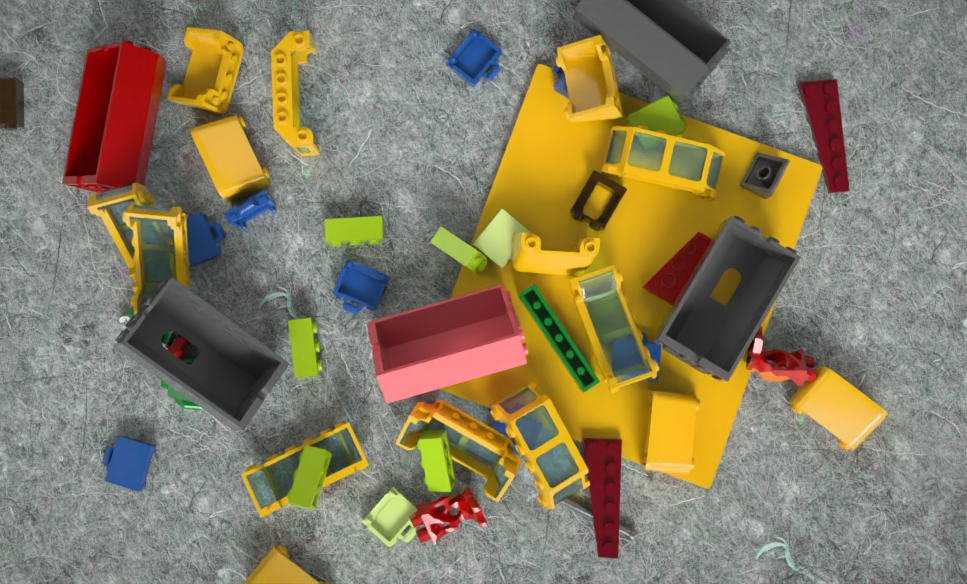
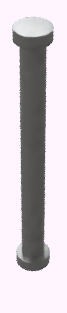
M555 493L553 499L560 496V494ZM568 498L559 501V503L593 519L592 510ZM619 524V533L627 536L632 541L637 530L633 528L631 530Z

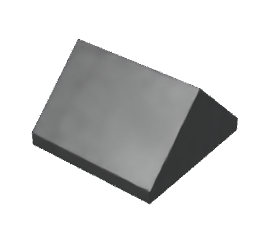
M757 152L740 186L766 200L773 195L790 161Z

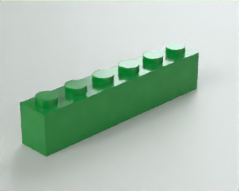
M535 284L519 293L518 298L581 392L584 393L600 382Z

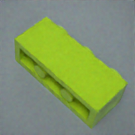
M382 216L324 219L325 242L331 244V247H342V243H350V246H360L361 242H369V245H379L380 241H385L384 218Z
M314 318L288 320L295 378L321 375L320 371H323L322 359L319 360L318 352H321L320 341L316 339V333L319 331L317 321L314 322Z
M423 431L417 440V447L421 451V466L425 471V485L428 486L429 492H451L456 479L447 431Z
M305 445L304 450L300 452L299 467L294 472V483L287 495L290 505L316 511L332 457L328 450Z

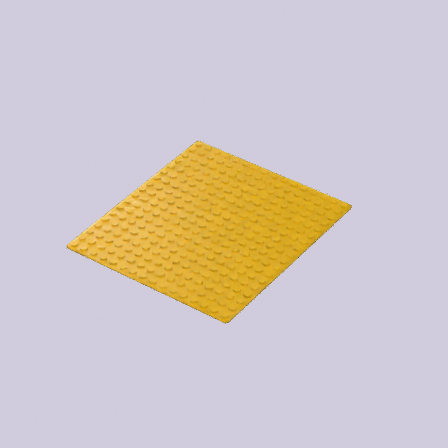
M538 64L470 244L471 247L479 251L472 244L501 209L516 219L530 233L536 234L540 238L541 250L569 252V246L578 244L579 238H600L599 252L584 275L612 265L615 266L616 271L620 270L623 281L620 282L622 294L626 293L629 304L627 306L629 311L634 312L636 329L640 328L642 333L647 334L648 343H654L652 340L672 305L642 287L697 232H701L713 239L721 223L730 216L742 218L745 221L744 224L759 228L762 231L761 235L768 239L769 236L779 240V244L783 247L794 249L820 177L822 166L678 114L679 117L682 116L686 123V130L681 135L686 136L688 140L692 141L694 139L706 141L705 144L712 145L725 153L715 188L717 190L716 197L712 201L702 199V195L697 196L693 192L610 174V177H606L627 188V191L616 207L605 229L597 232L588 226L589 223L584 220L579 222L574 219L570 210L592 172L595 170L601 173L612 127L617 125L628 127L625 121L627 115L651 103L619 92L623 112L622 117L572 122L570 119H567L565 114V108L570 103L569 99L554 91L553 86L558 79L552 73L554 68ZM613 135L607 164L620 163L626 137ZM633 137L627 161L628 165L655 172L660 171L666 143L664 142L642 153ZM674 145L668 169L669 175L700 181L706 159L704 152ZM757 152L790 161L773 195L766 200L740 186ZM713 158L711 159L707 177V185L709 187L712 185L717 159ZM596 185L584 205L583 213L594 220L598 219L613 194ZM488 258L486 267L478 274L462 265L451 298L503 284L505 291L509 290L512 302H509V304H514L515 315L518 316L521 326L519 329H522L525 341L522 344L525 343L528 350V355L525 356L527 364L443 387L440 390L490 408V405L522 386L534 382L538 386L541 396L546 394L550 398L572 439L583 442V438L622 439L621 457L641 464V457L644 458V455H647L643 450L646 444L648 406H652V404H649V400H647L648 390L696 395L697 399L700 400L699 411H696L692 450L694 469H690L689 473L661 472L707 489L711 487L751 370L746 369L748 348L729 381L723 382L713 379L711 374L707 375L697 371L662 349L663 344L660 343L661 355L658 382L640 380L623 386L614 393H610L607 383L602 378L570 289V280L580 276L518 272L513 268L512 260L510 259L507 260L508 262L504 267L500 268ZM734 268L727 269L710 295V298L726 307L741 281L739 271ZM610 272L579 283L584 298L606 292L614 287ZM533 284L538 288L600 381L584 393L581 392L518 298L519 293ZM617 298L587 307L597 337L625 328L628 325ZM775 302L761 325L763 328L762 336L765 334ZM629 335L617 339H624L627 341ZM614 340L601 344L610 370ZM618 378L616 380L619 383L628 379ZM522 391L500 404V406L512 411L517 404L526 406L532 400ZM537 407L532 410L531 419L541 422L542 428L552 431L540 408Z

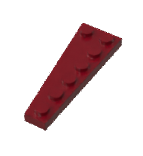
M837 79L800 82L798 88L803 106L806 108L808 123L812 129V138L818 150L817 155L822 166L828 194L848 192L850 189Z
M583 438L585 461L588 468L587 477L590 481L589 490L597 555L599 558H618L622 439Z

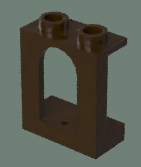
M594 170L570 213L573 214L572 217L577 221L582 222L584 220L589 223L588 226L597 232L599 230L603 231L626 193L627 188ZM598 185L613 195L601 216L594 220L583 213V208L595 186Z

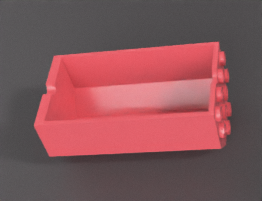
M503 284L367 322L376 377L386 403L527 364L525 356L528 355L526 344H522L525 338L522 329H519L521 326L518 316L515 315L514 304H509V302H512L509 290L505 291Z

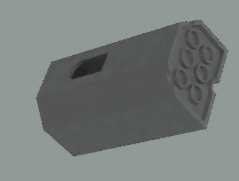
M581 0L573 16L574 19L594 35L601 34L609 47L679 103H682L685 98L689 100L730 50L727 47L731 41L680 0Z
M730 216L721 223L652 340L657 345L662 343L664 351L697 371L707 375L711 374L713 379L723 382L729 381L801 258L796 254V250L790 247H783L779 244V240L769 236L768 239L761 235L762 231L759 228L744 224L745 221L738 216ZM729 268H734L739 271L741 281L725 307L710 298V295L723 273Z
M173 277L167 281L163 279L153 290L155 294L144 300L137 309L139 312L125 324L127 328L124 331L122 330L115 339L117 341L115 348L233 431L244 430L264 402V398L271 392L285 372L289 363ZM172 331L177 333L200 350L190 366L163 347L161 339L166 332Z

